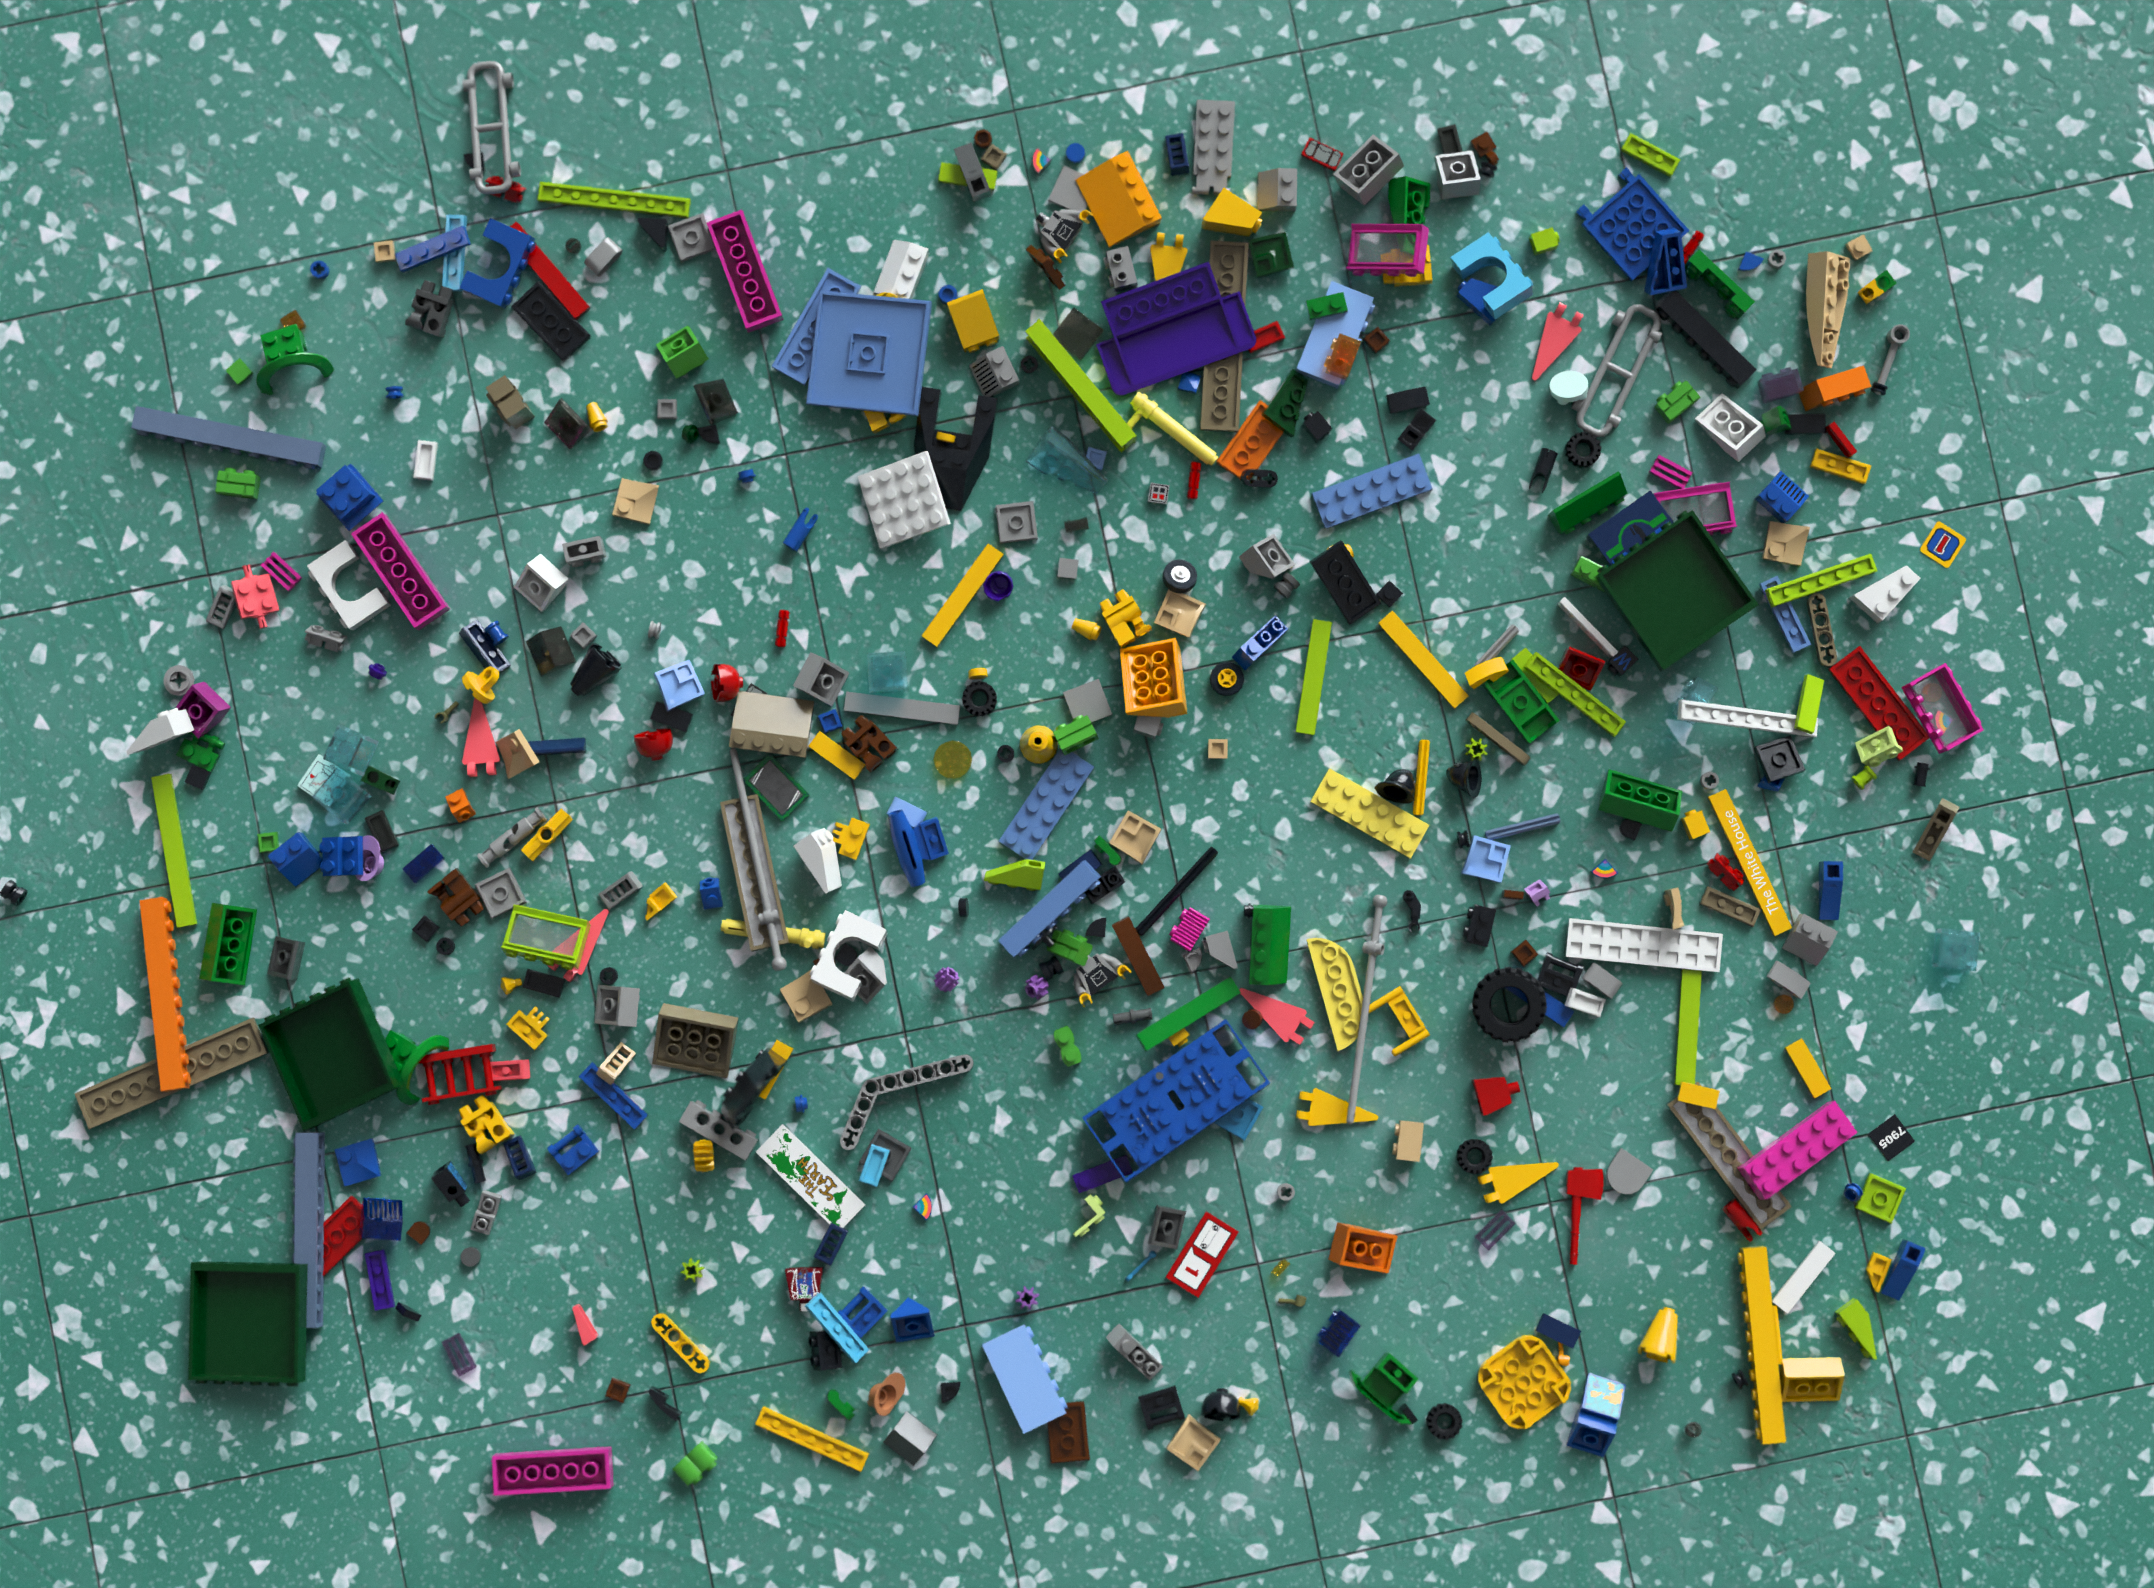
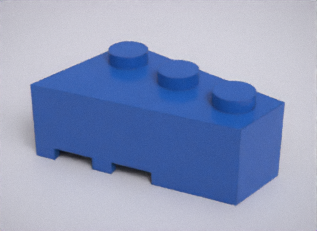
M1675 228L1655 233L1644 292L1649 295L1687 288L1681 231Z

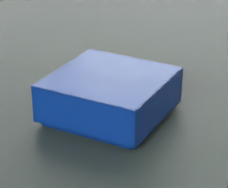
M836 709L818 715L824 734L843 727Z

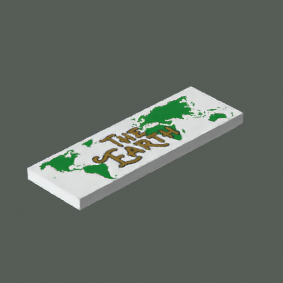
M784 1124L756 1151L829 1224L832 1222L844 1228L866 1205Z

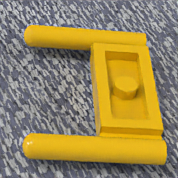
M1400 986L1370 1004L1369 1013L1388 1003L1410 1038L1392 1049L1391 1053L1393 1056L1401 1054L1430 1036Z

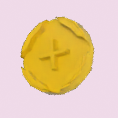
M491 666L485 668L479 675L467 671L462 677V683L466 689L473 691L472 695L474 698L484 704H488L495 698L491 687L498 681L499 671Z

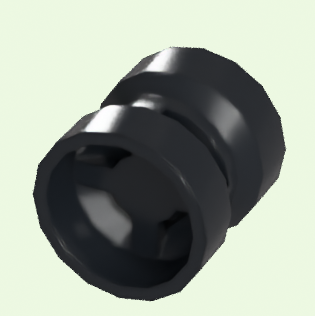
M10 880L2 888L0 896L4 899L8 898L13 905L18 906L25 899L28 891L23 887L19 888L14 881Z
M1056 956L1051 957L1048 962L1038 964L1047 981L1052 979L1054 975H1060L1064 972Z

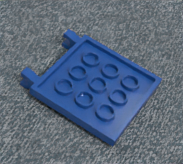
M1626 167L1618 175L1624 182L1628 183L1594 214H1591L1584 204L1576 213L1585 220L1581 224L1632 282L1649 267L1655 233L1657 231L1675 228L1681 231V237L1689 232V229L1640 174L1634 177Z

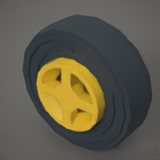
M1222 662L1216 665L1210 675V684L1213 690L1223 696H1232L1238 693L1244 683V674L1241 668L1232 662Z

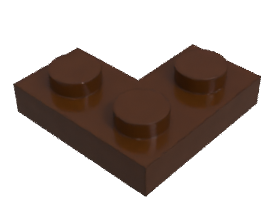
M1032 245L1026 248L1034 263L1044 271L1050 282L1061 290L1065 286L1061 280L1063 275L1057 268L1054 269L1053 265L1055 263L1048 255L1046 256L1040 248L1036 249Z

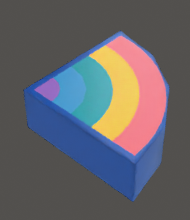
M1606 859L1591 871L1592 874L1601 878H1609L1618 874Z
M927 1193L913 1206L926 1221L932 1210L931 1199Z

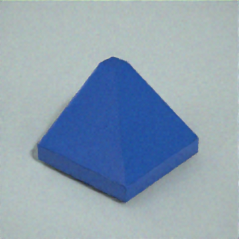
M1190 372L1183 373L1178 389L1196 394L1201 376Z
M1764 774L1757 786L1778 792L1784 779L1768 783Z

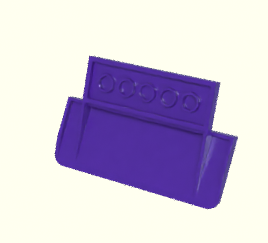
M1209 261L1101 301L1113 338L1096 345L1112 390L1117 395L1131 393L1251 349L1256 344V336L1240 291L1221 297Z

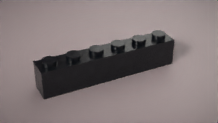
M1676 290L1657 307L1656 310L1660 318L1664 321L1667 320L1672 325L1671 328L1674 332L1682 334L1686 338L1685 342L1690 347H1695L1699 351V356L1705 361L1708 360L1713 365V370L1718 374H1722L1731 387L1738 389L1757 370Z

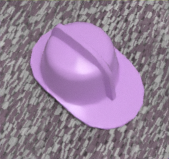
M371 835L363 837V875H355L360 881L371 880L374 876L380 874L384 868V859L380 854L379 843Z

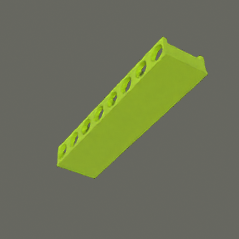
M1039 318L1036 323L1025 331L1028 335L1026 339L1122 453L1133 443H1136L1137 435Z

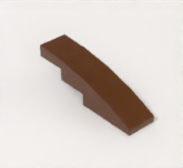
M1128 916L1112 924L1147 996L1165 988L1130 917Z

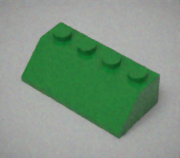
M1616 472L1551 511L1548 517L1559 535L1562 533L1568 535L1576 530L1574 526L1581 523L1583 526L1592 520L1591 516L1597 513L1600 516L1608 511L1607 507L1614 504L1617 506L1625 501L1623 497L1628 493L1620 472Z
M1609 769L1600 796L1598 810L1672 832L1680 815L1682 791Z
M212 903L199 979L245 985L257 909Z
M1253 904L1249 984L1275 985L1287 983L1291 906Z

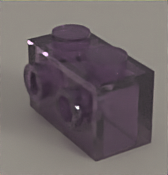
M1791 367L1780 370V373L1773 375V372L1764 374L1757 382L1763 404L1797 395L1804 391L1798 369L1791 370Z

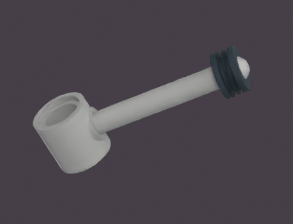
M1903 324L1894 326L1887 333V340L1891 346L1878 382L1873 383L1871 391L1877 395L1886 394L1888 387L1885 386L1898 346H1901L1910 337L1908 327ZM1895 331L1902 333V340L1895 338Z

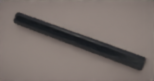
M1210 847L1135 928L1140 936H1143L1218 855V851L1215 848Z

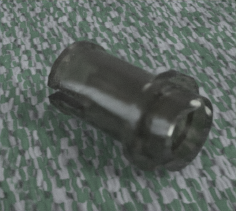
M1087 517L1071 521L1067 519L1064 522L1066 533L1070 532L1072 534L1074 531L1089 529Z

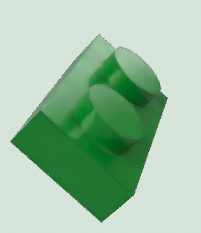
M1344 292L1306 300L1310 320L1348 311Z

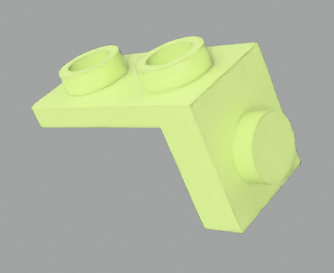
M1089 1194L1085 1198V1201L1094 1210L1096 1215L1073 1233L1075 1237L1078 1235L1082 1237L1090 1230L1088 1227L1093 1222L1097 1225L1105 1218L1103 1216L1105 1210L1101 1207L1103 1202L1097 1195L1093 1197Z

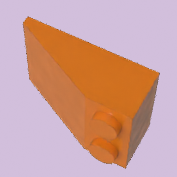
M1337 1222L1328 1260L1339 1265L1389 1273L1397 1235Z

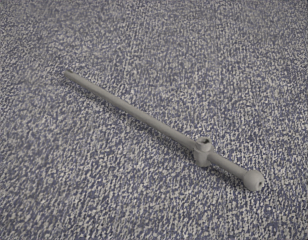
M731 748L730 756L764 910V913L758 914L760 925H767L774 957L771 966L775 971H780L786 968L787 962L781 957L774 922L780 921L778 910H771L737 750Z
M1375 895L1372 902L1375 906L1371 941L1364 942L1362 947L1363 953L1368 954L1369 957L1346 1118L1348 1124H1352L1355 1117L1376 956L1383 955L1385 950L1384 944L1378 942L1382 911L1387 905V898L1384 895Z

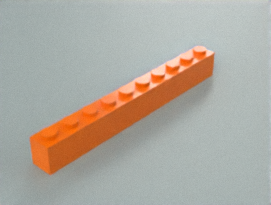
M164 897L139 900L160 1089L163 1092L189 1089L191 1076L187 1072L189 1058L188 1054L185 1053L187 1039L185 1034H183L182 1028L185 1022L180 1010L182 998L178 993L180 980L176 975L178 961L174 958L176 943L172 939L174 925L173 921L170 920L171 903Z

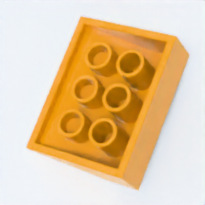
M1128 151L1107 160L1075 180L1108 247L1114 246L1160 224L1162 217Z
M1176 638L1120 649L1127 715L1169 718L1187 714L1181 650Z

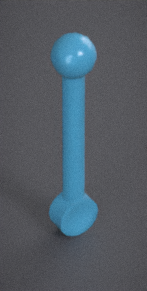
M1150 1251V1252H1149V1256H1148L1132 1273H1130V1274L1125 1278V1279L1127 1280V1282H1128L1151 1258H1155V1257H1156V1252H1155V1251Z

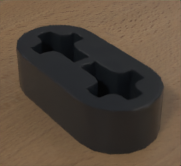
M1246 469L1241 474V481L1244 485L1251 487H1273L1278 481V476L1271 470ZM1251 472L1252 476H1257V480L1249 481L1246 477ZM1268 473L1272 477V481L1270 480L1269 482L1262 480V477H1267Z

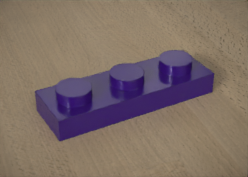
M1127 1155L1113 1159L1124 1176L1133 1173ZM1111 1160L1072 1175L1079 1194L1122 1177Z
M385 1249L364 1253L375 1311L395 1307Z

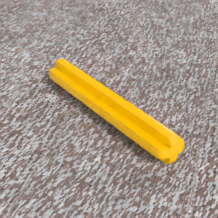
M1429 740L1419 741L1415 801L1413 806L1414 815L1424 814Z

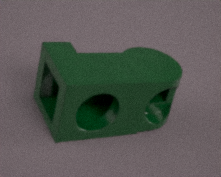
M370 765L367 766L361 778L362 782L393 795L400 783V780Z

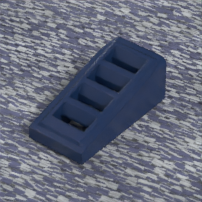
M1184 133L1165 136L1171 176L1190 173ZM1181 141V144L1170 145V143ZM1182 149V151H1177V152H1172V153H1171V151H1173V150ZM1184 157L1183 159H1177V160H1173V159H1172V158Z
M521 1135L503 1143L516 1179L522 1180L537 1173ZM517 1144L520 1145V1147L514 1150L510 1149V1147H513ZM521 1151H522V1153H523V1154H521V1155H519V1156H516V1157L513 1156L514 1154H517V1153H519V1152H521ZM525 1159V1162L517 1165L516 1162Z
M831 1222L814 1258L831 1266L848 1231ZM832 1229L841 1233V1238L832 1234ZM828 1237H831L839 1241L838 1244H835L827 1240ZM825 1243L834 1247L835 1250L832 1251L824 1247ZM823 1250L831 1254V1258L821 1254V1251Z

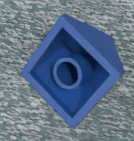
M909 1297L890 1315L896 1343L935 1336L929 1309Z

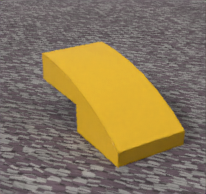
M1497 657L1476 665L1464 674L1469 685L1475 689L1488 679L1495 682L1509 672L1504 659Z

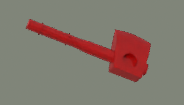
M1573 1167V1170H1567L1566 1194L1572 1195L1571 1245L1569 1254L1570 1264L1577 1265L1579 1255L1578 1242L1582 1197L1601 1200L1604 1185L1602 1169Z

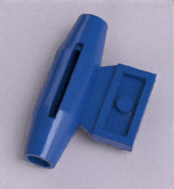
M903 810L893 811L888 814L891 838L900 866L911 887L922 885L926 882L922 859L933 860L949 854L937 817L918 823L912 829Z

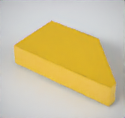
M1872 1252L1865 1270L1874 1291L1879 1293L1892 1259Z

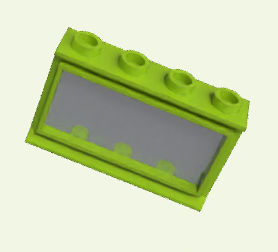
M514 904L501 948L505 955L512 958L521 956L531 962L539 960L549 966L558 964L567 970H572V968L578 969L591 925L585 919Z

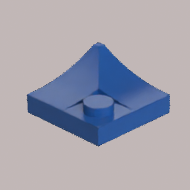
M373 1138L334 1149L344 1186L381 1176Z

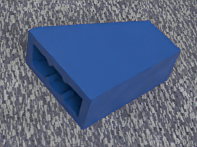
M1472 278L1468 282L1464 280L1457 288L1459 292L1456 296L1488 325L1491 326L1495 322V319L1484 307L1483 297L1498 286Z

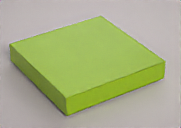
M1869 1173L1862 1188L1863 1196L1857 1201L1855 1209L1892 1224L1906 1188Z

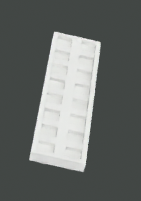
M1568 918L1565 957L1720 972L1723 934Z

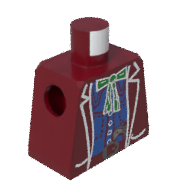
M794 1267L785 1269L790 1299L799 1300L800 1311H808L805 1305L817 1293H820L824 1267Z

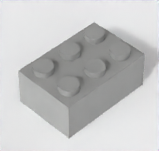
M1372 135L1333 175L1340 188L1365 206L1404 167L1399 153L1375 135Z

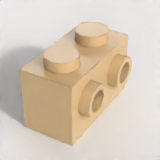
M1399 1120V1124H1395L1394 1135H1397V1143H1393L1392 1155H1395V1159L1420 1162L1424 1123Z

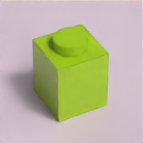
M1553 227L1530 235L1529 241L1534 256L1557 249L1560 238L1558 232H1554Z

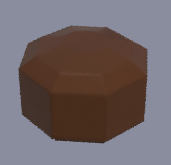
M985 129L978 130L974 135L975 145L981 149L989 148L993 141L991 132Z

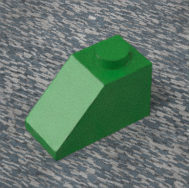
M1781 405L1761 415L1763 420H1760V423L1763 424L1764 431L1768 435L1791 429L1787 410Z

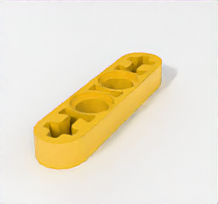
M658 1313L652 1318L651 1324L654 1330L695 1372L704 1373L708 1370L710 1366L708 1357L666 1314ZM657 1317L665 1319L663 1323L666 1327L669 1324L672 1326L665 1334L662 1332L665 1328L662 1325L659 1327L656 1325L658 1322L656 1320ZM671 1331L679 1333L678 1341L674 1342L669 1339ZM684 1345H690L693 1348L691 1355L683 1354L682 1347ZM697 1352L699 1355L696 1358L699 1361L705 1360V1368H697L698 1362L695 1359L691 1362L689 1359Z

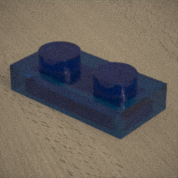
M430 844L408 863L403 870L414 883H417L445 858L433 844Z

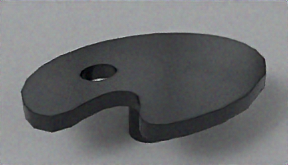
M1057 925L1049 929L1031 948L1033 950L1036 949L1042 942L1050 948L1055 942L1049 936L1056 930Z

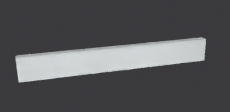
M1679 700L1678 720L1806 737H1817L1818 718L1814 733L1808 734L1794 728L1797 715Z

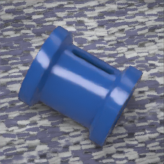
M499 621L491 623L484 629L485 633H488L493 639L494 646L501 644L509 637L500 628Z

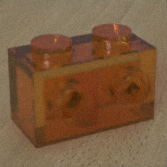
M1339 334L1338 339L1334 337L1330 347L1334 349L1331 356L1327 355L1324 366L1327 367L1325 373L1347 380L1361 341L1343 334Z

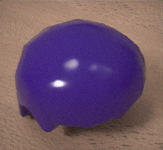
M995 571L986 577L983 584L984 593L989 599L994 601L1007 598L1013 590V580L1008 573Z

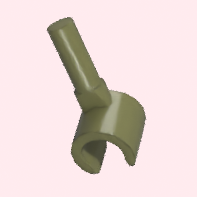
M455 701L444 712L436 713L435 719L442 714L444 719L440 724L446 723L449 719L448 715L459 703Z
M1297 1294L1295 1300L1279 1298L1278 1303L1301 1307L1305 1305L1307 1298Z

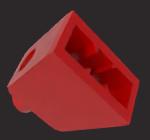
M1505 1077L1472 1080L1482 1116L1511 1104L1510 1095L1520 1092L1518 1082L1515 1081L1507 1084Z

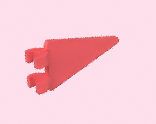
M1559 303L1554 313L1549 312L1547 314L1532 380L1536 381L1581 332L1582 329L1578 325L1583 314L1576 312L1571 322L1562 318L1561 316L1567 307L1562 303Z
M474 698L462 763L467 765V775L469 777H478L476 764H486V773L489 776L497 775L495 763L500 762V756L483 704Z
M604 909L589 921L591 927L579 968H572V970H568L563 978L571 982L577 973L579 975L584 973L609 914L608 909ZM580 929L552 952L573 956ZM554 964V966H549V965H548V967H550L552 970L556 971V969L559 967V965H558V964Z
M1244 988L1239 989L1240 994L1255 1010L1261 1013L1262 1018L1284 1042H1288L1291 1039L1301 1045L1304 1038L1296 1034L1295 1030L1300 1023L1309 1029L1315 1023L1305 1016L1307 1013L1305 1009Z

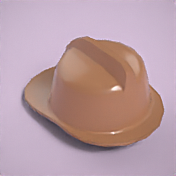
M894 1372L886 1377L882 1383H877L870 1389L867 1404L875 1408L879 1415L886 1416L902 1397L906 1386L903 1375Z

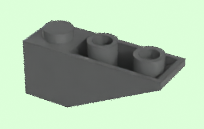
M972 143L955 148L954 152L973 202L991 196L988 183Z

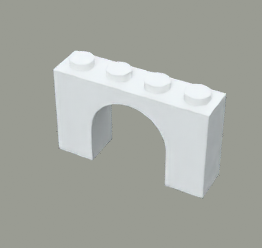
M345 540L307 565L310 570L308 574L314 582L317 580L320 587L318 589L324 597L327 596L331 601L329 603L331 609L335 613L338 612L341 616V619H339L345 629L349 628L354 631L387 609L391 604L379 588H375L356 601H345L339 597L335 587L338 574L360 559L351 544Z
M845 910L843 915L840 914L836 920L837 927L835 931L830 932L827 938L829 943L826 949L822 948L818 956L820 960L817 966L814 965L812 967L810 979L813 983L854 1002L862 983L860 980L841 972L835 966V953L842 944L848 941H860L880 950L888 933L886 929Z

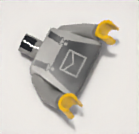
M1055 210L1049 218L1041 212L1035 222L1043 226L1040 236L1046 253L1056 258L1059 263H1062L1060 257H1067L1066 252L1083 228V222L1089 224L1090 221L1086 218L1093 216V214L1088 210Z
M1097 953L1093 957L1088 955L1085 966L1080 965L1076 968L1077 972L1073 976L1074 989L1081 1005L1085 1007L1084 1002L1086 1000H1089L1092 1004L1091 996L1118 976L1126 979L1123 973L1125 971L1131 973V970L1117 958L1105 953L1100 955Z

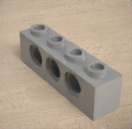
M696 1100V1102L690 1101L679 1122L738 1157L747 1160L759 1140L755 1138L757 1134L748 1129L743 1131L739 1126L733 1130L727 1121L722 1118L723 1114L714 1109L712 1112L707 1110V1105L699 1100ZM701 1114H705L708 1117V1122L705 1125H702L698 1120ZM718 1123L723 1124L725 1127L723 1134H718L715 1131V1126ZM734 1133H738L742 1138L739 1144L732 1142V1135Z

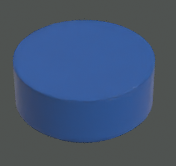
M1078 143L1070 144L1066 149L1067 159L1072 163L1081 162L1085 157L1084 147Z
M945 285L940 288L938 296L940 301L947 305V302L957 299L958 294L953 286Z

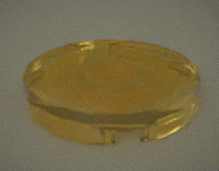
M953 740L945 742L935 752V768L946 778H961L971 768V752L961 742Z

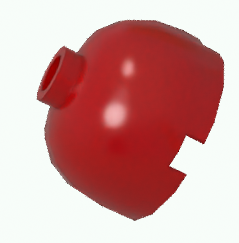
M728 664L713 665L711 675H715L714 681H711L713 699L716 702H726L734 699L739 693V689L743 687V678L739 677L738 671L733 666Z
M656 729L657 731L654 732L645 731L634 735L637 751L644 757H651L652 761L663 759V755L667 754L673 745L671 729Z

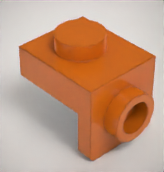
M463 788L445 797L451 813L459 823L476 815Z

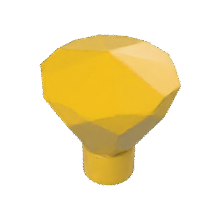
M501 978V989L506 995L510 994L517 986L522 985L520 978Z
M1239 1398V1404L1244 1407L1250 1416L1258 1410L1259 1399Z

